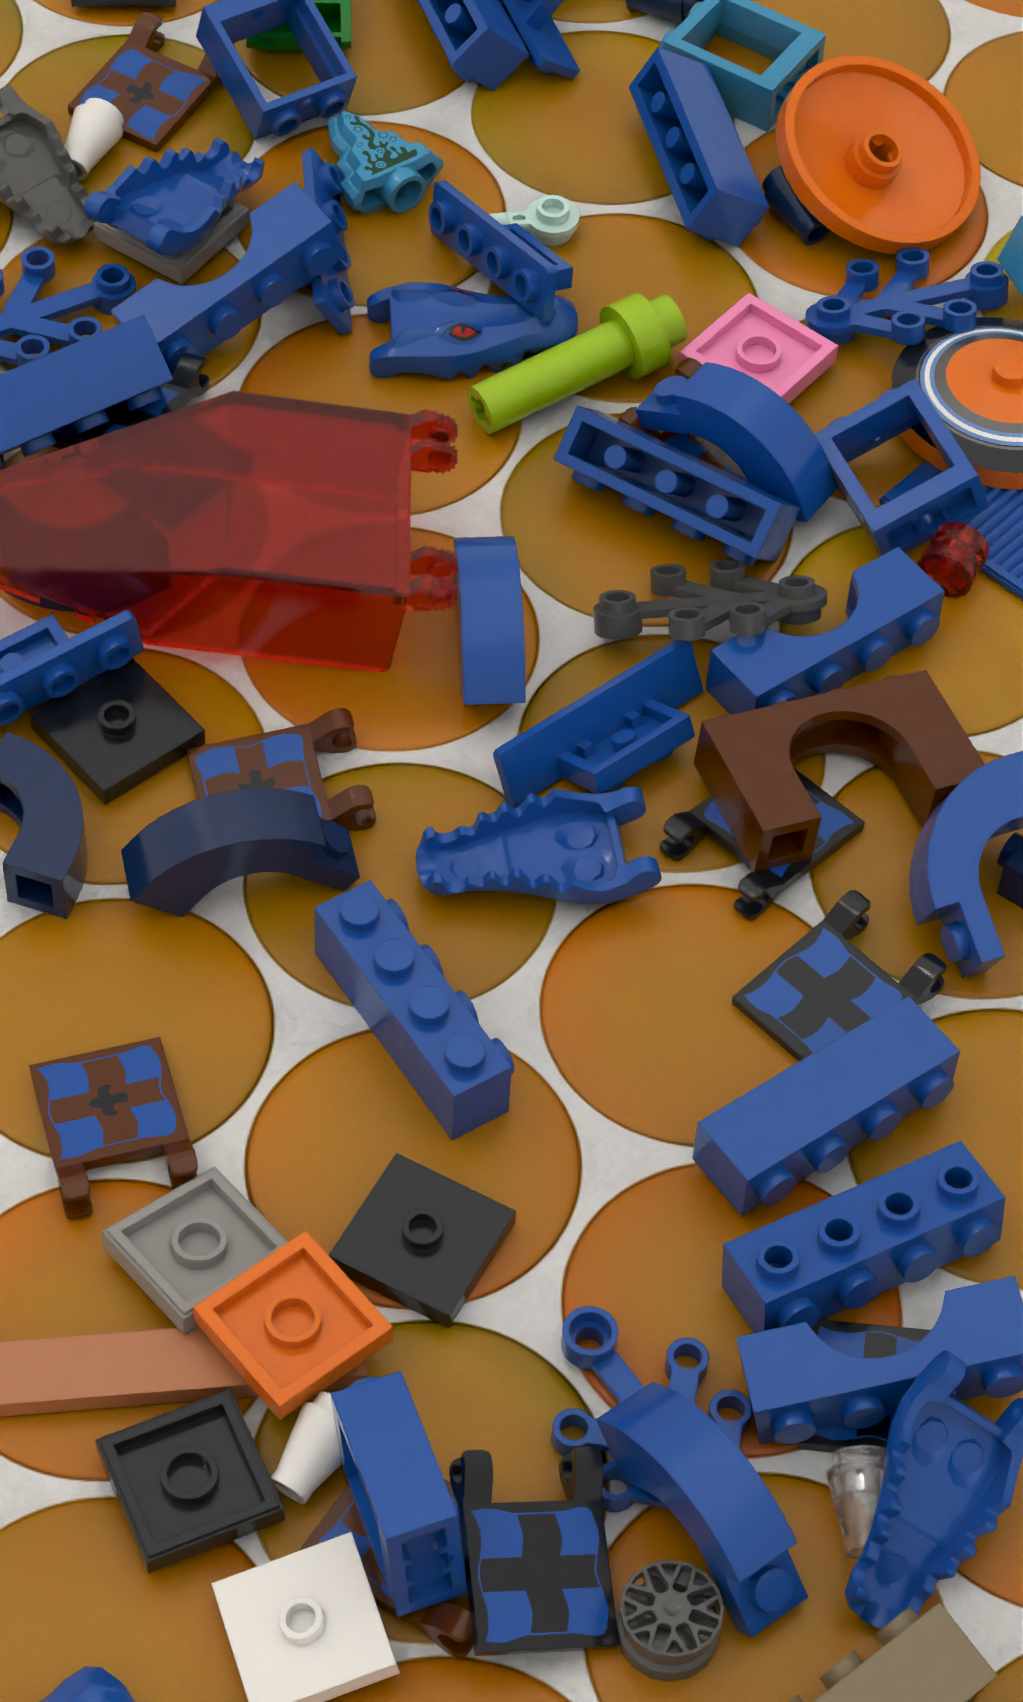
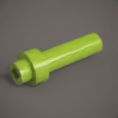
M632 293L603 307L600 311V325L468 387L467 400L476 422L484 432L493 434L621 371L630 379L637 380L667 366L671 359V347L684 342L687 338L686 323L679 307L668 295L663 294L648 301L639 293Z

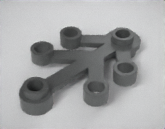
M721 559L710 563V586L687 581L686 568L681 565L661 564L654 566L650 570L651 592L659 596L678 597V599L636 602L635 594L630 591L612 590L604 592L599 596V603L593 608L594 633L605 639H629L638 636L642 632V619L668 617L669 636L675 640L693 641L701 639L706 635V631L728 619L729 629L733 634L753 636L765 632L766 627L776 621L784 624L802 625L819 620L821 618V608L827 604V590L822 586L816 585L815 580L808 576H787L780 579L779 583L745 576V564L735 559Z

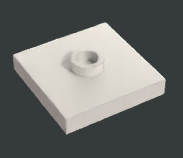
M352 1532L211 1583L248 1702H325L400 1674Z

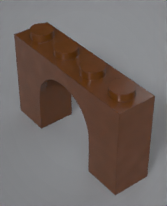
M927 670L901 676L893 675L871 683L845 689L837 688L815 696L793 701H780L771 706L737 714H724L711 720L702 721L694 759V765L753 872L812 858L822 817L793 768V765L807 757L823 753H842L863 758L877 765L894 780L922 828L935 808L968 775L985 765Z

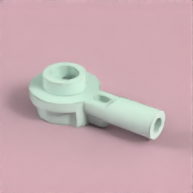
M547 195L537 198L529 204L526 211L489 214L502 225L517 223L544 245L549 246L566 243L571 239L579 226V210L576 205L558 195Z

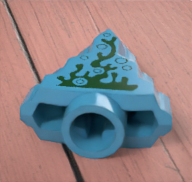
M342 111L340 115L328 120L331 148L340 157L337 162V170L343 180L340 183L343 189L341 194L353 209L360 210L363 215L379 211L388 206L396 213H404L411 210L422 200L426 188L431 185L435 176L443 168V160L420 142L408 143L393 131H377L360 116Z

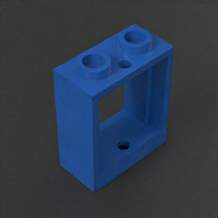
M220 0L203 7L196 37L255 140L270 134L275 136L286 135L295 130L302 122L318 116L330 118L339 114L347 107L357 76L313 0ZM287 24L321 83L267 103L233 43Z
M916 379L898 388L886 391L877 400L847 416L835 419L826 428L815 433L829 460L838 489L880 556L896 547L907 553L989 508L978 473ZM921 423L950 468L882 506L875 508L849 467L848 462L905 432L912 426Z
M398 1371L382 1377L362 1378L352 1383L348 1388L330 1393L343 1473L397 1617L467 1594L458 1513L402 1372Z

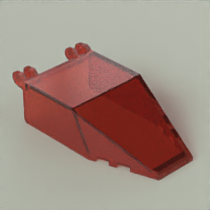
M231 391L0 470V589L40 603L43 597L75 609L73 617L94 624L97 617L107 620L125 610H130L137 620L142 643L147 645L384 672L391 666L405 611H444L445 608L450 609V606L455 605V601L458 600L455 581H450V578L455 577V573L458 572L455 554H451L450 550L444 551L443 548L437 550L435 547L427 546L410 553L411 471L425 473L433 471L436 474L439 472L444 474L446 471L450 472L451 469H455V465L458 464V455L455 446H451L450 443H455V438H458L457 424L455 419L450 418V415L438 414L437 411L428 409L414 414H404Z

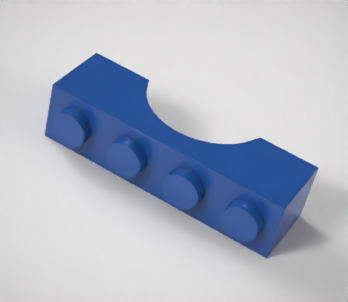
M295 182L249 213L252 225L250 245L240 262L229 272L213 281L190 286L175 285L156 278L110 310L117 325L145 314L172 376L179 360L185 353L204 356L225 340L233 338L242 328L269 309L280 305L289 295L316 276L327 272L333 264L345 257L332 221Z
M896 547L852 572L845 610L848 620L829 632L812 636L787 635L767 627L765 632L758 635H737L710 650L705 690L729 714H737L771 706L780 701H793L841 688L845 682L859 674L879 669L891 656L912 644L918 646L929 640L940 624L939 617L945 591L899 547Z
M1015 1276L945 1291L942 1310L932 1330L915 1346L888 1357L860 1358L844 1354L822 1341L806 1322L736 1337L760 1444L772 1441L781 1444H795L809 1439L819 1429L842 1425L853 1429H862L880 1423L886 1416L895 1415L901 1398L918 1375L944 1350L949 1351L966 1363L964 1378L951 1393L956 1398L964 1400L982 1395L992 1398H1004L1015 1395L1023 1390V1301Z

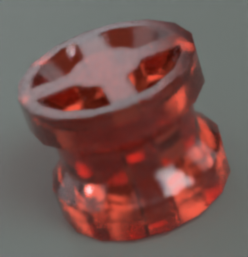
M948 522L942 524L935 531L931 538L930 547L922 553L917 565L945 591L944 597L957 598L965 596L971 590L975 583L976 572H979L984 567L990 550L987 541L977 530L963 523Z

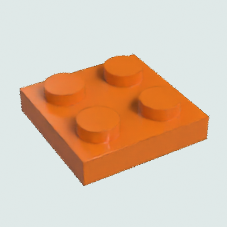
M304 1231L193 1306L194 1322L279 1420L393 1341V1326L307 1231Z

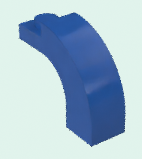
M705 362L690 379H686L683 376L667 377L655 386L654 391L635 409L642 429L695 435L718 446L733 459L749 483L801 507L795 521L807 522L838 488L829 460L820 442L803 418L769 387L733 368Z
M514 536L453 538L454 552H450V571L457 601L460 694L464 705L526 703L523 605Z
M1023 751L995 759L968 775L931 813L921 829L914 846L909 883L912 910L917 926L941 919L943 926L941 927L940 934L943 949L951 962H957L962 978L986 972L1005 957L980 888L979 862L988 840L1023 829Z
M651 1382L596 1419L622 1479L659 1499L676 1516L697 1545L716 1586L719 1588L723 1602L737 1631L752 1638L808 1598L788 1552V1549L797 1544V1541L777 1502L736 1444L698 1406L678 1392Z

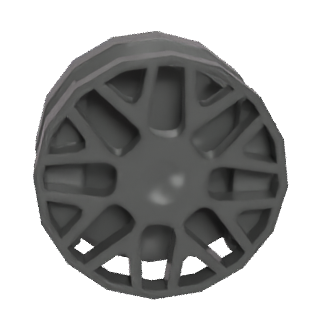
M664 1560L649 1563L635 1572L622 1591L617 1624L621 1653L634 1669L649 1678L670 1682L691 1678L707 1667L717 1651L724 1612L719 1588L706 1572L687 1562ZM643 1577V1580H644V1583H643V1584H641V1585H635V1584H634V1582H635L636 1580H638L639 1578ZM716 1604L718 1605V1608H719V1615H718L717 1610H716V1606H715Z

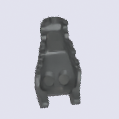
M7 84L0 89V111L4 116L0 118V203L8 206L29 221L36 231L51 244L64 246L80 240L94 229L93 224L96 221L89 218L85 213V201L89 195L79 184L76 169L67 149L63 148L60 133L57 131L52 120L25 103L15 90Z

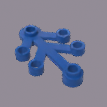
M35 246L28 248L21 255L22 276L0 314V338L9 334L23 337L17 343L0 339V362L19 367L50 354L49 343L67 347L102 332L101 323L92 317H79L71 321L70 324L52 321V319L90 306H94L101 313L112 315L110 310L136 293V280L134 276L123 265L115 263L106 264L97 270L91 283L36 301L44 284L51 281L56 275L55 255L46 247ZM0 269V297H1V296L4 294L5 287H4L3 272H2V270Z
M913 247L902 249L897 253L896 273L878 297L860 302L865 292L873 291L878 287L879 265L870 259H855L846 265V283L836 296L824 297L811 305L806 311L805 322L808 328L837 345L853 340L856 332L892 339L894 342L902 345H914L925 339V324L944 327L947 331L953 333H966L974 330L977 322V309L994 310L1007 303L1009 278L1004 273V268L1000 264L983 261L972 265L970 272L963 279L912 290L918 280H922L929 275L930 255L926 250ZM946 302V303L943 305V308H942V307L931 306V305H936V304H940V303ZM888 316V317H892V318H891V320H888V319L879 318V317Z
M595 1306L577 1308L564 1320L561 1336L562 1352L565 1358L574 1366L584 1370H593L620 1404L644 1388V1385L616 1352L619 1334L617 1322L609 1312ZM680 1338L669 1346L666 1355L665 1371L670 1379L669 1388L686 1397L694 1404L697 1385L705 1378L709 1361L708 1350L703 1343L694 1338ZM584 1339H591L596 1341L601 1348L594 1350L579 1347L577 1343ZM680 1356H690L696 1359L699 1364L694 1368L686 1369L680 1367L675 1359ZM732 1389L722 1390L711 1399L708 1416L739 1448L741 1436L748 1430L752 1406L749 1399L743 1393ZM729 1407L737 1410L742 1417L736 1421H727L719 1416L718 1411ZM577 1408L565 1409L557 1414L552 1424L551 1442L554 1449L560 1455H569L574 1448L586 1446L610 1452L596 1421L597 1418H592L587 1412ZM575 1426L582 1429L586 1435L579 1440H570L565 1438L561 1431L566 1427ZM615 1462L603 1465L602 1509L609 1512H622L633 1503L667 1508L651 1493L624 1481ZM609 1480H619L627 1486L628 1490L621 1494H612L604 1489L603 1484Z

